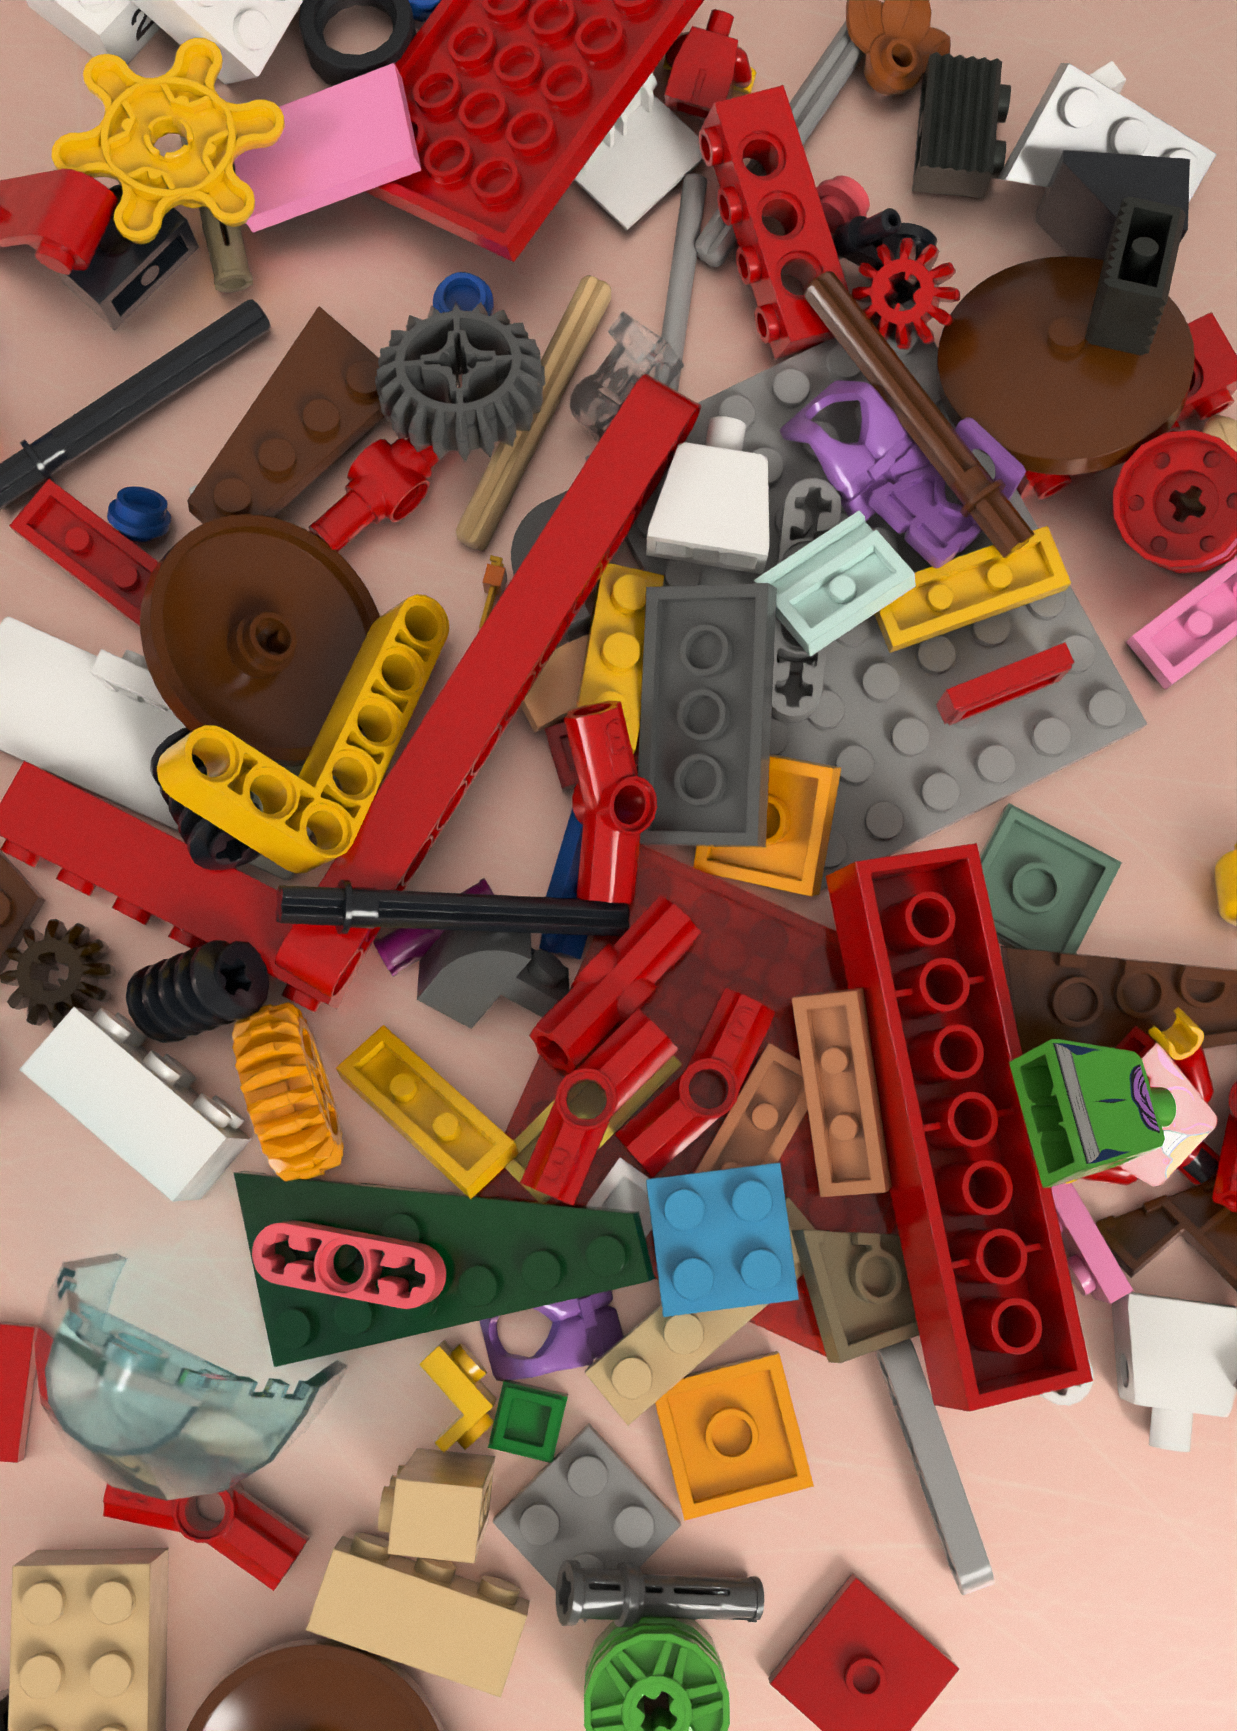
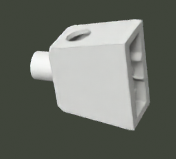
M726 416L713 417L709 420L705 445L688 442L678 444L648 527L646 556L757 574L764 573L769 552L768 459L762 454L742 451L746 424L744 422Z
M1130 1292L1111 1303L1119 1396L1121 1399L1132 1404L1152 1407L1149 1436L1150 1446L1172 1451L1190 1452L1193 1413L1228 1417L1232 1410L1237 1391L1233 1386L1237 1379V1307Z

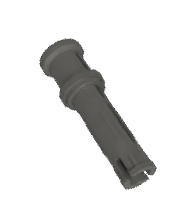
M577 1560L563 1561L557 1576L556 1611L562 1626H574L578 1623L579 1619L614 1620L617 1627L629 1628L633 1624L639 1623L642 1617L684 1618L691 1620H747L748 1622H757V1620L761 1619L764 1610L763 1584L757 1576L740 1578L643 1574L638 1566L630 1562L618 1563L615 1569L581 1568Z

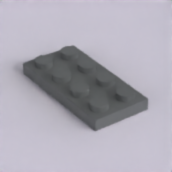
M769 583L646 587L638 776L646 779L653 786L657 796V810L650 826L640 834L641 845L766 848L777 588Z

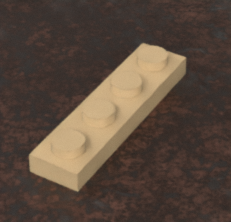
M785 1197L797 1280L803 1275L791 1230L816 1229L790 1198ZM768 1304L663 1317L662 1306L660 1305L585 1370V1374L629 1426Z

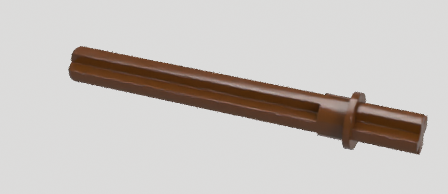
M826 271L814 278L808 284V288L804 293L805 299L870 384L894 410L899 422L964 505L960 510L963 517L972 516L1003 558H1007L1014 551L1025 546L1035 534L1002 492L1006 484L1002 479L994 481L838 277L833 272Z

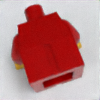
M711 10L706 30L692 26L689 32L681 33L666 52L663 68L670 70L671 73L664 97L666 106L672 112L689 117L694 116L698 120L705 121L713 104L731 99L733 90L746 94L751 93L757 72L754 68L750 67L747 53L738 46V39L729 37L734 21L733 15L722 10Z

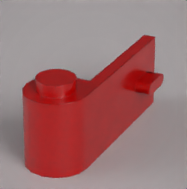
M58 169L0 180V248L28 244L36 249L35 257L39 262L58 273L69 275L72 269L84 271L88 269L115 212L118 199L104 184L93 177L73 169Z

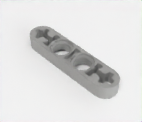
M805 478L795 483L788 491L782 510L777 564L840 523L841 498L836 488L826 480ZM807 497L818 499V508L828 511L820 513L815 526L814 539L802 538L806 515L805 511L795 509V507H803ZM790 536H793V537H795V538H797V539H796V540H790ZM776 617L771 715L785 723H799L809 718L820 702L823 693L827 646L810 657L801 646L791 645L784 639L781 632L782 623ZM777 656L789 661L778 663ZM814 660L815 665L813 667L804 662ZM790 661L803 662L800 669L799 688L810 694V696L801 697L797 707L787 706L786 696L775 691V688H783L789 677Z
M911 1339L876 1350V1356L941 1545L960 1593L966 1595L994 1585L995 1579Z

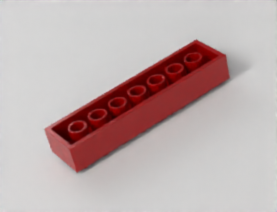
M977 843L855 861L826 875L848 988L863 987L892 1183L890 1194L934 1406L971 1412L1092 1382L1093 1378L1051 1187L1042 1188L1009 1064L1010 1061L1023 1054Z

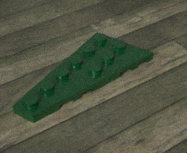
M250 1171L233 1172L251 1259L254 1241L265 1227L279 1222L297 1220L426 1244L440 1254L446 1267L444 1288L434 1300L415 1308L402 1309L274 1284L260 1276L252 1259L274 1367L641 1284L655 1279L639 1211L581 1205L573 1206L562 1203L528 1202L503 1197L474 1196L470 1199L467 1195H460L454 1192L367 1183L334 1182L318 1178L307 1180L300 1178L284 1181L279 1176L266 1175V1173ZM288 1240L276 1243L275 1254L285 1257V1266L287 1263L303 1259L314 1261L317 1250L305 1252L289 1247ZM348 1244L342 1245L334 1256V1269L337 1275L345 1282L355 1283L359 1280L364 1270V1260L357 1248ZM413 1259L411 1264L399 1268L383 1266L380 1278L390 1275L408 1280V1292H411L413 1287L425 1283V1274L415 1271V1259Z

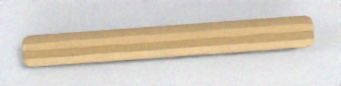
M591 275L581 279L541 359V366L545 368L546 384L543 386V403L540 412L533 414L530 431L516 430L517 437L514 440L513 447L499 442L456 528L457 539L466 546L479 551L487 548L611 300V287L605 281Z

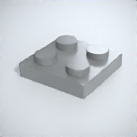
M590 1423L553 1458L552 1463H548L493 1519L496 1527L555 1591L558 1572L563 1561L577 1560L581 1568L615 1569L618 1563L630 1562L640 1568L681 1526V1522Z

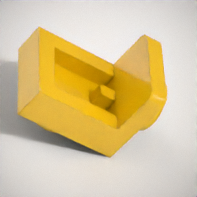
M444 1340L419 1364L462 1412L435 1441V1444L443 1453L456 1441L464 1450L471 1446L494 1423L487 1412L494 1406L497 1400L480 1380L487 1374L480 1361L462 1343L453 1350Z

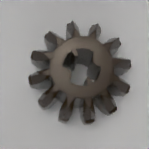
M51 919L47 923L44 935L32 927L23 930V938L28 946L25 951L15 947H9L5 950L6 956L10 960L18 962L17 970H9L0 975L1 982L7 985L19 986L10 995L7 1002L11 1008L17 1010L28 1007L26 1019L28 1023L41 1026L49 1018L55 1029L73 1007L93 1012L88 1003L90 998L101 1002H108L111 999V994L106 989L97 987L99 979H108L115 976V967L110 964L96 963L106 954L109 947L104 941L99 939L88 942L90 931L88 927L76 923L67 931L62 921ZM56 963L68 966L69 968L68 978L66 980L60 978L57 980L61 987L48 981L51 969L59 971Z

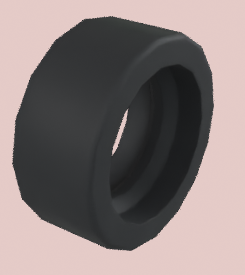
M303 0L300 5L299 28L311 67L331 86L396 63L402 58L411 40L416 35L413 12L409 0ZM356 5L373 6L386 12L391 17L393 32L389 39L376 50L360 55L343 54L326 45L323 36L324 28L328 21L343 9Z

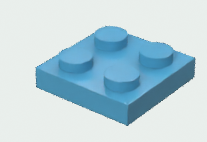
M781 1163L646 1179L663 1317L799 1300Z

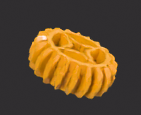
M289 1002L275 1006L271 1003L262 1006L258 1012L248 1018L237 1020L232 1032L234 1040L232 1049L236 1057L235 1067L239 1074L240 1089L244 1094L247 1112L250 1114L254 1126V1133L259 1138L262 1153L267 1156L270 1167L282 1180L292 1181L300 1178L307 1180L325 1174V1170L339 1166L344 1149L341 1138L343 1133L338 1119L339 1114L322 1062L321 1052L318 1051L314 1035L310 1032L307 1019L303 1017L301 1010Z

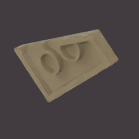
M803 1229L791 1230L828 1362L843 1363L919 1335L899 1235Z

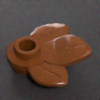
M847 0L846 26L848 34L853 43L866 54L864 74L869 85L878 93L891 96L910 91L919 82L921 76H924L930 54L938 52L941 56L950 54V36L942 30L930 27L932 12L929 0H884V2L879 0Z

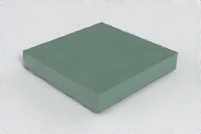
M1010 803L1007 804L980 854L998 943L1006 947L1076 953L1122 862Z

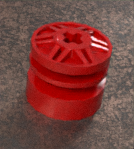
M1196 430L1166 432L1142 444L1122 466L1113 490L1114 519L1124 541L1147 561L1158 567L1180 574L1208 572L1231 561L1237 555V452L1221 438ZM1197 492H1201L1199 502L1206 508L1204 514L1200 518L1189 515L1183 523L1179 522L1182 512L1175 506L1177 500L1181 496L1192 499Z

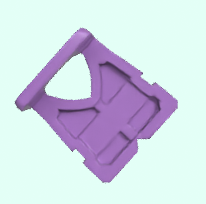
M837 380L831 383L780 429L784 440L808 443L811 446L829 483L839 491L842 497L841 505L848 517L860 510L865 516V522L876 513L869 506L868 501L872 491L888 482L895 484L901 476L930 464L928 458L899 422L894 410L878 391L866 382ZM859 400L862 422L859 440L856 443L837 441L829 437L818 424L811 421L820 410L832 403Z
M967 417L961 420L956 426L955 431L971 452L973 449H980L990 456L995 466V477L993 480L1002 479L1006 484L1002 492L1010 500L1026 473L1024 466L973 418ZM932 463L901 476L895 484L888 482L875 489L868 500L869 506L898 534L906 532L904 540L933 568H940L951 561L957 552H962L983 532L972 516L963 517L960 513L964 505L951 503L946 500L945 480Z
M612 1290L532 1308L541 1312L553 1322L547 1339L532 1357L511 1354L503 1348L497 1332L499 1316L479 1320L495 1379L497 1381L533 1378L555 1371L593 1364V1360L596 1361L624 1337L617 1310L608 1306L613 1300Z

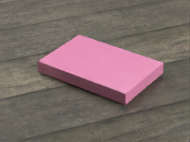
M395 63L279 106L284 115L285 128L279 140L267 148L245 151L234 161L236 175L240 180L248 184L254 192L255 208L251 217L246 222L253 233L421 171L404 85Z

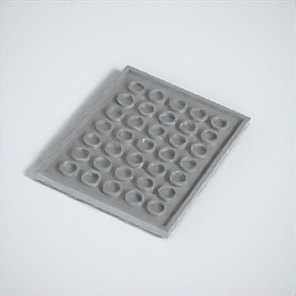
M911 300L901 304L907 310L914 306ZM880 320L873 323L875 327L877 326ZM895 328L887 340L888 344L955 429L956 427L946 413L937 384L938 347L934 341L928 345L925 344L918 336L916 329H912L909 349L900 350L897 348L895 340ZM836 338L820 343L698 402L701 405L700 414L685 441L705 445L709 420L717 416L732 417L746 424L742 451L762 454L767 457L769 552L764 573L777 564L782 510L788 491L795 483L805 478H819L829 482L811 446L808 443L784 440L780 429L831 383L837 380L870 384ZM859 400L832 403L820 410L811 421L818 424L829 437L837 441L856 443L859 440L862 422ZM973 449L972 453L991 478L994 479L995 466L990 456L979 449ZM668 468L625 537V541L640 570L665 575L663 586L755 583L754 579L762 574L646 556L648 527L667 477ZM945 482L946 500L963 505ZM1016 489L1009 501L1032 531L1038 529ZM807 497L803 507H795V509L805 511L806 515L802 538L814 539L815 526L820 513L828 512L819 509L818 499L813 497ZM842 505L840 523L848 518ZM877 513L866 521L873 531L877 530L914 572L932 567L904 540L906 532L898 534ZM981 532L962 552H957L954 558L991 546L993 543L984 532ZM790 536V540H796V539H797V538H795V537H793V536ZM1069 585L1065 591L892 653H889L875 615H872L827 646L823 693L817 709L809 718L799 723H785L771 715L770 754L841 767L820 890L822 891L828 888L826 875L855 861L891 856L1141 730L1147 725V722ZM781 624V632L784 639L791 645L800 647L801 645L786 627ZM1066 642L1075 663L1059 682L950 726L948 723L944 725L936 703L946 689ZM777 656L778 663L789 661ZM814 660L804 662L813 667L815 665ZM790 661L789 677L783 688H775L776 693H782L786 696L787 706L797 707L801 697L810 696L809 692L799 688L800 669L803 662Z

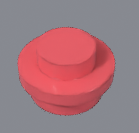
M840 175L833 179L824 180L816 187L830 233L834 234L839 225L857 216L867 217L870 207L868 195L864 188L854 179Z

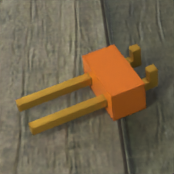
M490 555L489 560L492 562L491 564L487 563L482 582L484 592L488 595L479 624L480 629L492 611L495 597L502 596L507 583L506 568H504L502 563L503 558Z

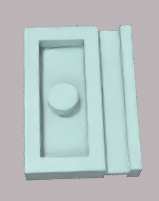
M860 510L754 579L755 583H769L777 588L776 617L810 657L916 587L915 572L877 530L873 531Z

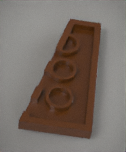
M319 306L188 498L189 512L202 524L229 515L252 514L274 517L385 417L381 411L380 396L377 394L375 383L376 369L379 368V358Z
M1000 946L1022 1054L1051 1039H1062L1115 1048L1135 1025L1152 1038L1148 1030L1153 1026L1162 1032L1174 1024L1176 1014L1173 1010L1177 1007L1181 1008L1203 1030L1204 1039L1201 1044L1203 1049L1237 1044V969Z

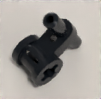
M887 208L869 218L857 216L839 225L832 236L839 260L845 258L859 267L862 263H868L877 271L884 266L877 254V248L882 244L888 246L896 260L900 259L902 240L904 238H911L915 242L916 247L915 261L929 244L937 245V238L930 230L912 223H901L899 213L892 208ZM906 280L900 281L896 285L899 295L891 303L895 305L897 303L903 304L911 300L915 305L913 294L921 288L920 282L917 280L915 286L912 287Z

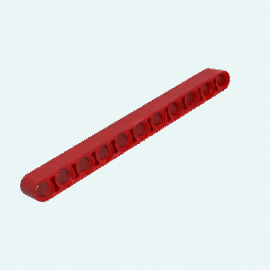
M648 374L642 375L374 796L352 846L345 854L335 858L318 887L337 888L340 880H350L352 887L405 891L667 472L678 444L684 443L687 440L700 414V404ZM294 924L277 952L274 961L275 965L332 999L345 986L381 927L350 928L347 934H338L334 925Z

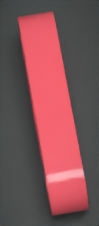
M289 1220L265 1227L257 1235L252 1248L254 1266L260 1276L268 1282L402 1309H411L431 1302L441 1293L446 1281V1267L442 1257L435 1249L426 1244L303 1221ZM288 1240L289 1247L305 1252L317 1250L314 1261L298 1260L287 1263L285 1266V1257L275 1254L276 1243ZM344 1244L357 1248L364 1260L363 1273L355 1283L345 1282L337 1275L334 1269V1256L337 1250ZM413 1259H415V1271L425 1274V1283L413 1287L411 1292H408V1280L390 1275L380 1278L383 1266L399 1268L411 1264Z

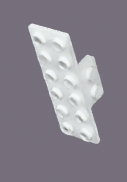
M5 617L0 624V751L22 761L25 760L46 772L178 831V825L169 812V805H167L159 791L160 786H158L150 772V765L156 748L168 736L186 727L174 715L160 695L148 670L145 657L131 650H126L123 657L120 658L103 649L96 656L12 617ZM303 765L285 767V769L299 776ZM333 775V780L337 786L339 780ZM252 792L254 795L253 803L258 804L261 811L263 812L262 802L260 801L259 797L254 792ZM306 827L307 835L311 840L314 833ZM263 855L248 863L283 880H290L294 875L293 872L285 870Z

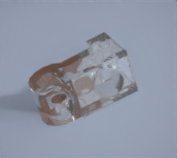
M623 311L608 330V333L617 344L597 371L583 378L575 386L570 396L569 406L572 415L597 442L600 441L642 375L648 374L669 386L684 367V364L666 340Z

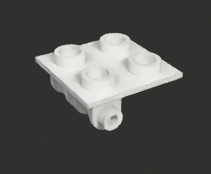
M653 73L650 74L574 179L626 231L673 189L685 175L689 174L703 161L699 137L653 94V90L658 86Z

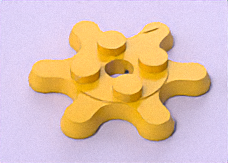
M193 38L181 44L176 52L172 68L166 74L155 78H145L136 75L126 62L116 55L100 54L91 58L83 71L84 82L88 90L103 102L105 106L104 118L98 126L90 131L68 133L61 136L52 147L51 158L57 170L73 169L93 178L107 177L117 180L122 186L123 194L114 212L115 225L120 234L133 243L145 244L155 239L165 214L178 205H183L187 208L205 206L216 219L226 226L237 227L245 224L254 211L255 197L250 186L240 180L234 173L233 162L245 151L267 148L274 145L285 128L284 115L274 102L263 99L234 104L219 97L215 91L214 83L222 69L223 59L218 46L208 39ZM170 133L185 137L188 145H183L174 152H166L165 157L161 156L160 151L154 147L159 138Z

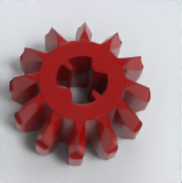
M904 238L902 240L900 259L896 260L888 246L882 244L877 248V254L884 266L877 271L870 264L862 263L858 271L865 278L871 280L872 285L871 287L853 288L851 296L855 301L872 302L863 311L872 323L880 320L876 328L886 341L896 328L895 340L897 348L900 350L909 349L912 329H916L920 339L928 345L935 338L927 322L934 318L941 325L947 327L953 322V317L938 307L940 302L953 303L959 301L960 291L957 288L939 287V285L949 280L956 273V270L950 262L943 263L932 269L939 254V249L933 244L925 247L916 261L915 242L911 238ZM906 280L914 287L918 280L921 288L913 294L916 305L907 310L900 303H897L895 308H893L891 301L899 295L896 285L900 281Z

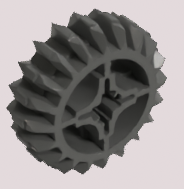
M455 301L451 311L440 313L431 305L427 319L422 320L409 315L406 331L391 330L389 346L380 349L379 368L376 369L375 383L377 394L380 396L379 402L382 414L386 416L388 422L392 423V428L397 433L398 439L410 437V443L413 444L417 452L432 445L433 451L439 460L450 450H456L466 462L471 450L481 448L491 458L495 442L500 441L513 447L514 440L517 437L516 430L530 431L533 414L540 412L543 403V386L546 384L545 368L541 366L540 350L536 345V340L528 339V333L525 331L523 322L510 324V319H508L505 310L488 316L482 302L472 311H463L458 302ZM460 374H463V375H462V387H461V388H457V387H460L459 376H460Z

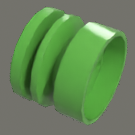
M642 1617L639 1623L633 1624L629 1628L617 1627L613 1620L595 1639L585 1665L584 1727L586 1731H728L730 1725V1702L723 1664L712 1637L695 1620ZM662 1691L668 1693V1711L662 1707H657L651 1715L645 1713L644 1695L655 1700Z

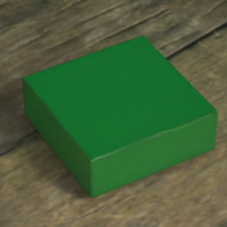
M512 1380L503 1381L488 1448L552 1463L568 1394Z

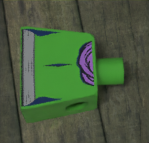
M1051 1039L1009 1062L1042 1188L1057 1186L1117 1167L1163 1147L1165 1136L1162 1128L1169 1126L1175 1118V1099L1171 1092L1164 1087H1150L1143 1061L1134 1051L1062 1039Z

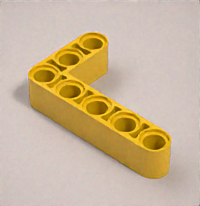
M415 594L376 619L366 635L299 776L294 775L229 731L215 725H204L190 732L166 749L160 756L157 765V775L163 790L177 802L285 870L293 873H308L345 854L352 846L447 640L450 627L444 608L435 599L427 595ZM358 725L363 728L366 737L361 733ZM192 754L198 756L203 761L207 769V775L202 774L196 768L192 760ZM333 775L339 780L342 791L336 786ZM250 791L259 797L263 805V812L254 805L251 800ZM306 827L316 836L318 847L309 839Z

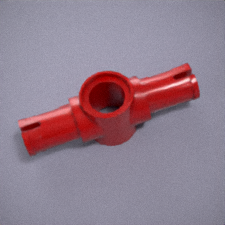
M410 437L406 440L404 438L397 439L392 444L386 439H379L373 442L352 463L347 475V479L350 482L345 486L346 494L308 527L310 529L309 532L325 541L332 550L335 549L339 552L371 522L379 524L386 517L392 523L404 519L421 503L430 488L428 479L433 474L431 468L439 461L438 456L433 451V446L431 445L417 452L413 444L410 443Z

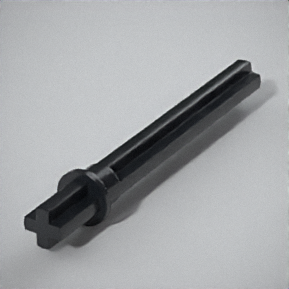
M253 299L245 301L31 444H28L25 439L21 441L20 444L23 449L0 463V510L44 480L50 479L55 482L52 477L53 474L267 333L271 325L263 309Z
M340 880L337 888L279 885L276 893L277 907L275 911L276 922L281 924L334 925L338 934H347L350 928L386 927L623 936L629 928L630 917L627 903H610L575 898L376 890V888L352 887L350 880Z

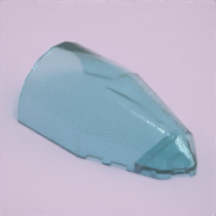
M114 1253L63 1262L49 1290L34 1343L40 1403L67 1452L112 1487L166 1501L227 1490L272 1462L308 1430L336 1392L348 1365L336 1360L308 1381L299 1380L293 1394H286L290 1386L288 1383L274 1378H269L263 1392H254L258 1384L257 1381L246 1376H238L108 1313L116 1281L128 1258Z

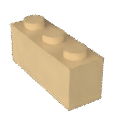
M417 1448L406 1465L398 1466L397 1475L391 1476L389 1487L384 1486L382 1491L378 1531L390 1532L387 1554L475 1563L488 1525L495 1456L451 1451L443 1453L441 1450Z
M356 1532L353 1539L342 1536L333 1548L306 1630L501 1698L530 1604V1600L518 1597L520 1588L508 1581L492 1576H482L480 1583L455 1575L457 1567L446 1560L418 1557L417 1561L399 1555L387 1554L389 1541L372 1534Z

